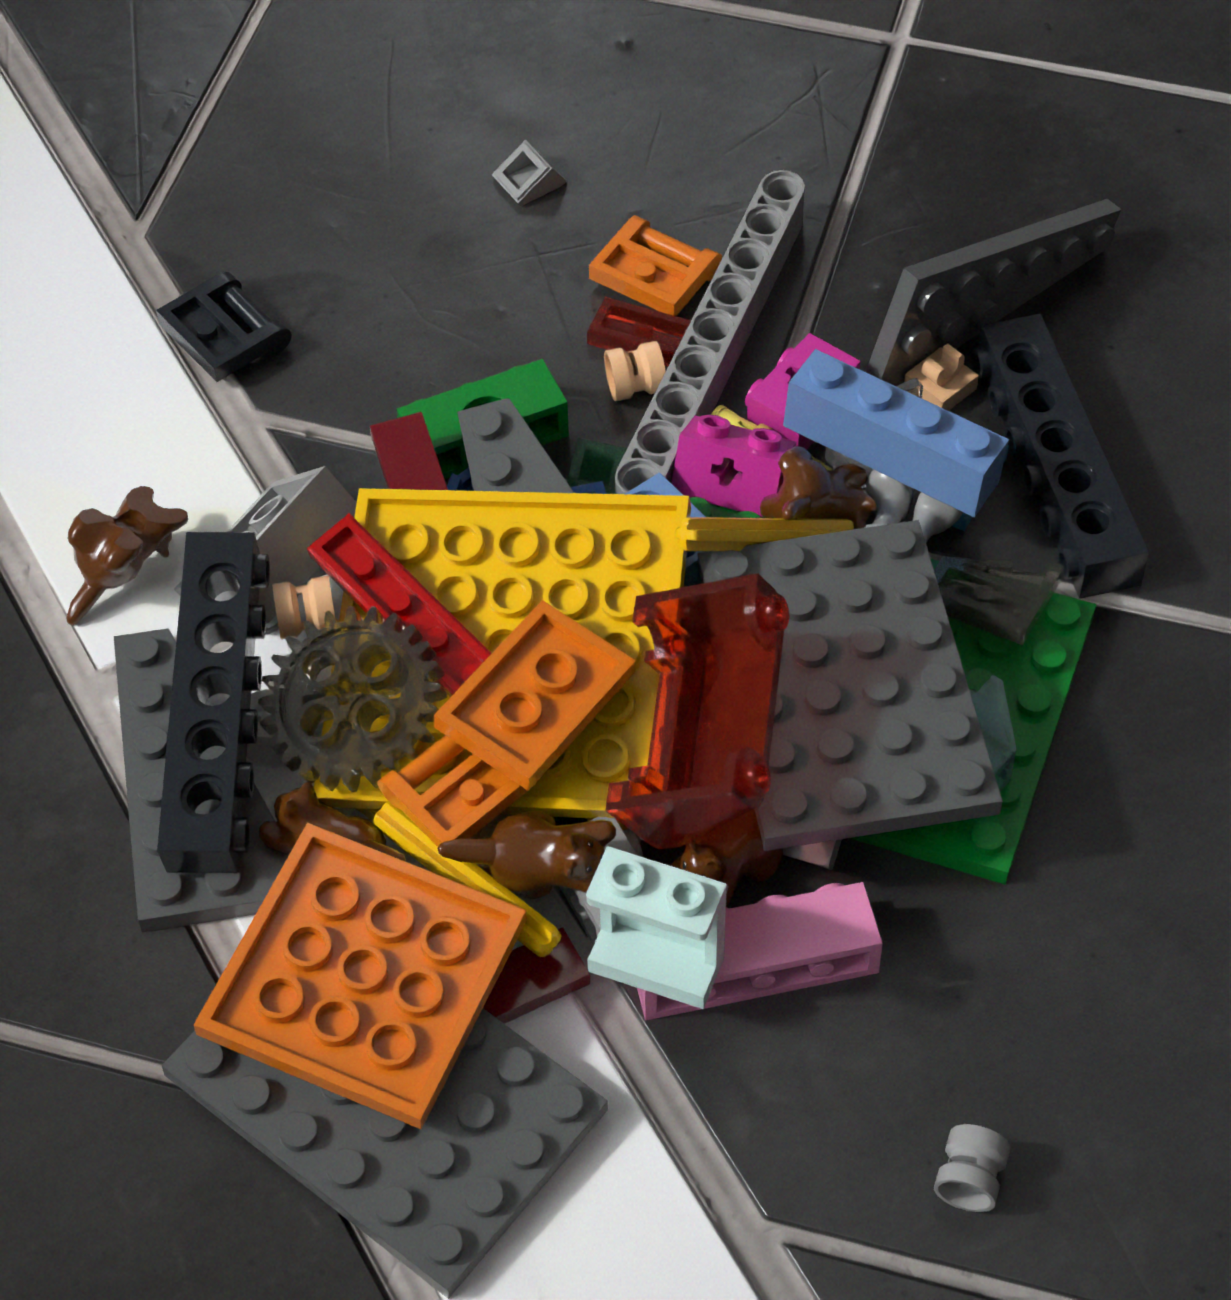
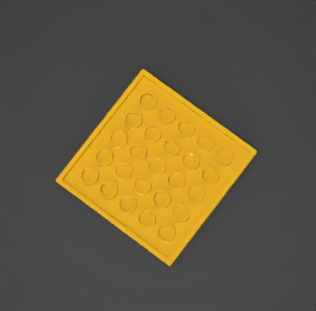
M359 488L355 519L491 653L543 600L636 660L635 671L630 679L542 775L537 784L499 815H515L524 811H542L552 817L594 819L597 817H607L618 820L661 821L687 551L681 549L680 540L675 538V530L677 527H681L684 518L691 516L689 496ZM344 591L314 790L318 801L324 802L333 808L381 810L388 800L379 789L377 781L391 770L398 773L445 736L434 728V714L450 697ZM466 749L418 786L415 791L422 795L472 755V753Z

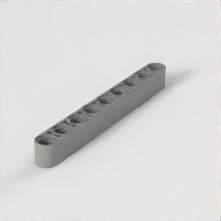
M779 170L767 174L761 180L616 470L615 494H626L659 472L672 483L680 433L695 415L701 417L703 415H711L802 228L805 184L798 174Z

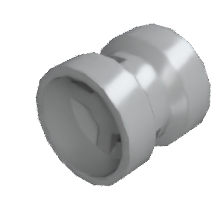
M962 1124L953 1127L950 1130L945 1148L949 1160L948 1163L939 1168L935 1181L934 1191L936 1195L944 1202L966 1211L987 1212L995 1207L1000 1189V1184L996 1179L997 1173L1006 1168L1011 1150L1008 1140L1001 1134L978 1125Z

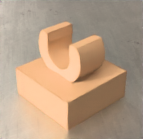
M947 343L943 348L940 347L905 374L904 388L911 394L949 411L977 389L979 375L965 366L964 355Z

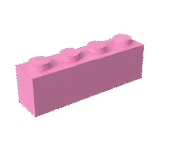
M860 882L850 885L832 883L818 888L815 892L790 897L772 895L761 899L755 904L730 909L726 907L724 960L704 1009L879 973L883 943L864 883ZM637 988L645 1021L700 1010V1008Z

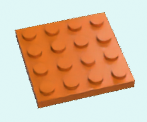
M307 822L194 1023L196 1035L422 1130L522 928L527 922V912L523 908Z

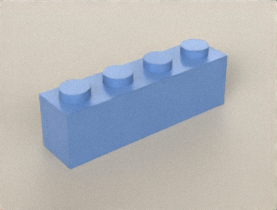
M815 349L788 385L784 427L972 517L976 516L999 483L1009 439Z

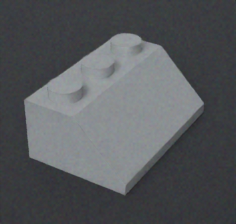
M326 466L272 482L227 531L255 532L260 554L269 555L268 588L259 589L258 605H265L266 628H270L278 623L272 584L289 581L295 586L306 585L307 581L311 578L322 576L324 570L310 557L306 548L348 513L355 518L357 502ZM182 580L174 588L179 596L181 595ZM223 592L219 594L214 600H229L232 597H234L237 594V592Z

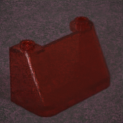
M759 573L636 596L632 622L637 627H648L654 645V650L645 651L644 662L660 674L647 766L629 768L627 781L609 783L605 811L652 847L659 850L684 846L756 809L761 805L765 794L770 789L769 761L784 630L789 624L790 615L785 598L778 594Z

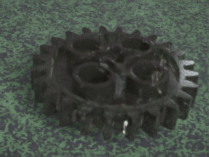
M348 606L344 621L339 622L329 610L325 612L324 628L318 630L307 620L304 622L306 639L301 642L289 635L285 638L292 650L288 657L272 655L271 659L281 670L279 675H266L262 677L261 681L274 694L258 699V704L267 713L271 714L260 721V725L269 735H274L269 740L268 745L277 755L284 754L281 762L292 772L299 769V775L306 782L314 783L320 776V783L328 791H334L342 778L343 784L351 792H357L361 776H365L375 788H378L377 781L381 779V770L388 768L390 771L394 770L398 773L401 770L398 760L405 756L413 761L419 756L413 747L417 740L426 743H433L435 741V738L425 726L427 722H434V714L439 710L432 703L447 698V692L439 683H435L445 673L437 661H432L437 654L428 641L421 642L423 636L413 624L405 628V623L398 614H391L384 622V616L376 607H371L363 620L354 606ZM387 660L391 661L390 667L381 676L371 677L372 671L378 664ZM335 665L330 677L324 681L316 682L321 670ZM401 692L400 697L395 699H389L390 697L396 696ZM309 698H317V699L308 701L307 703L304 704V702H305L307 699H309ZM383 715H390L389 722L383 729L374 733L370 732L371 725L377 718ZM334 719L332 727L323 736L314 737L315 731L321 723Z

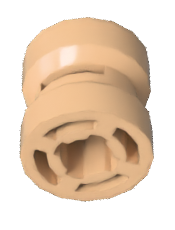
M657 341L641 343L636 350L632 351L615 348L605 350L604 352L607 381L614 401L630 399L634 392L639 391L655 394L666 372L662 352Z
M329 576L314 577L306 585L295 586L289 581L272 584L281 640L296 638L304 630L314 629L320 634L337 631ZM303 594L307 620L301 622L297 595Z

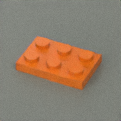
M542 600L434 714V728L529 791L630 679L635 671L636 660Z

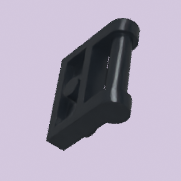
M230 272L217 274L156 310L158 322L162 328L216 382H219L267 352L277 354L283 351L289 345L292 338L290 330L278 320L272 321L242 291L240 281ZM217 303L228 305L253 332L247 335Z

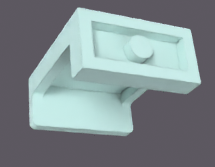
M607 846L586 893L588 905L600 909L601 930L587 960L588 972L704 1009L724 960L727 884Z

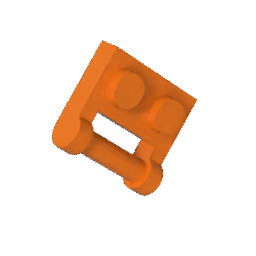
M634 215L589 264V279L675 318L706 281L712 280L722 260V255L709 248H705L703 251L651 228L649 221Z
M446 735L398 773L391 770L377 781L378 787L385 798L394 807L401 809L437 847L445 841L470 839L528 792L525 788L472 754L422 795H419L415 791L418 786L465 750L464 747Z

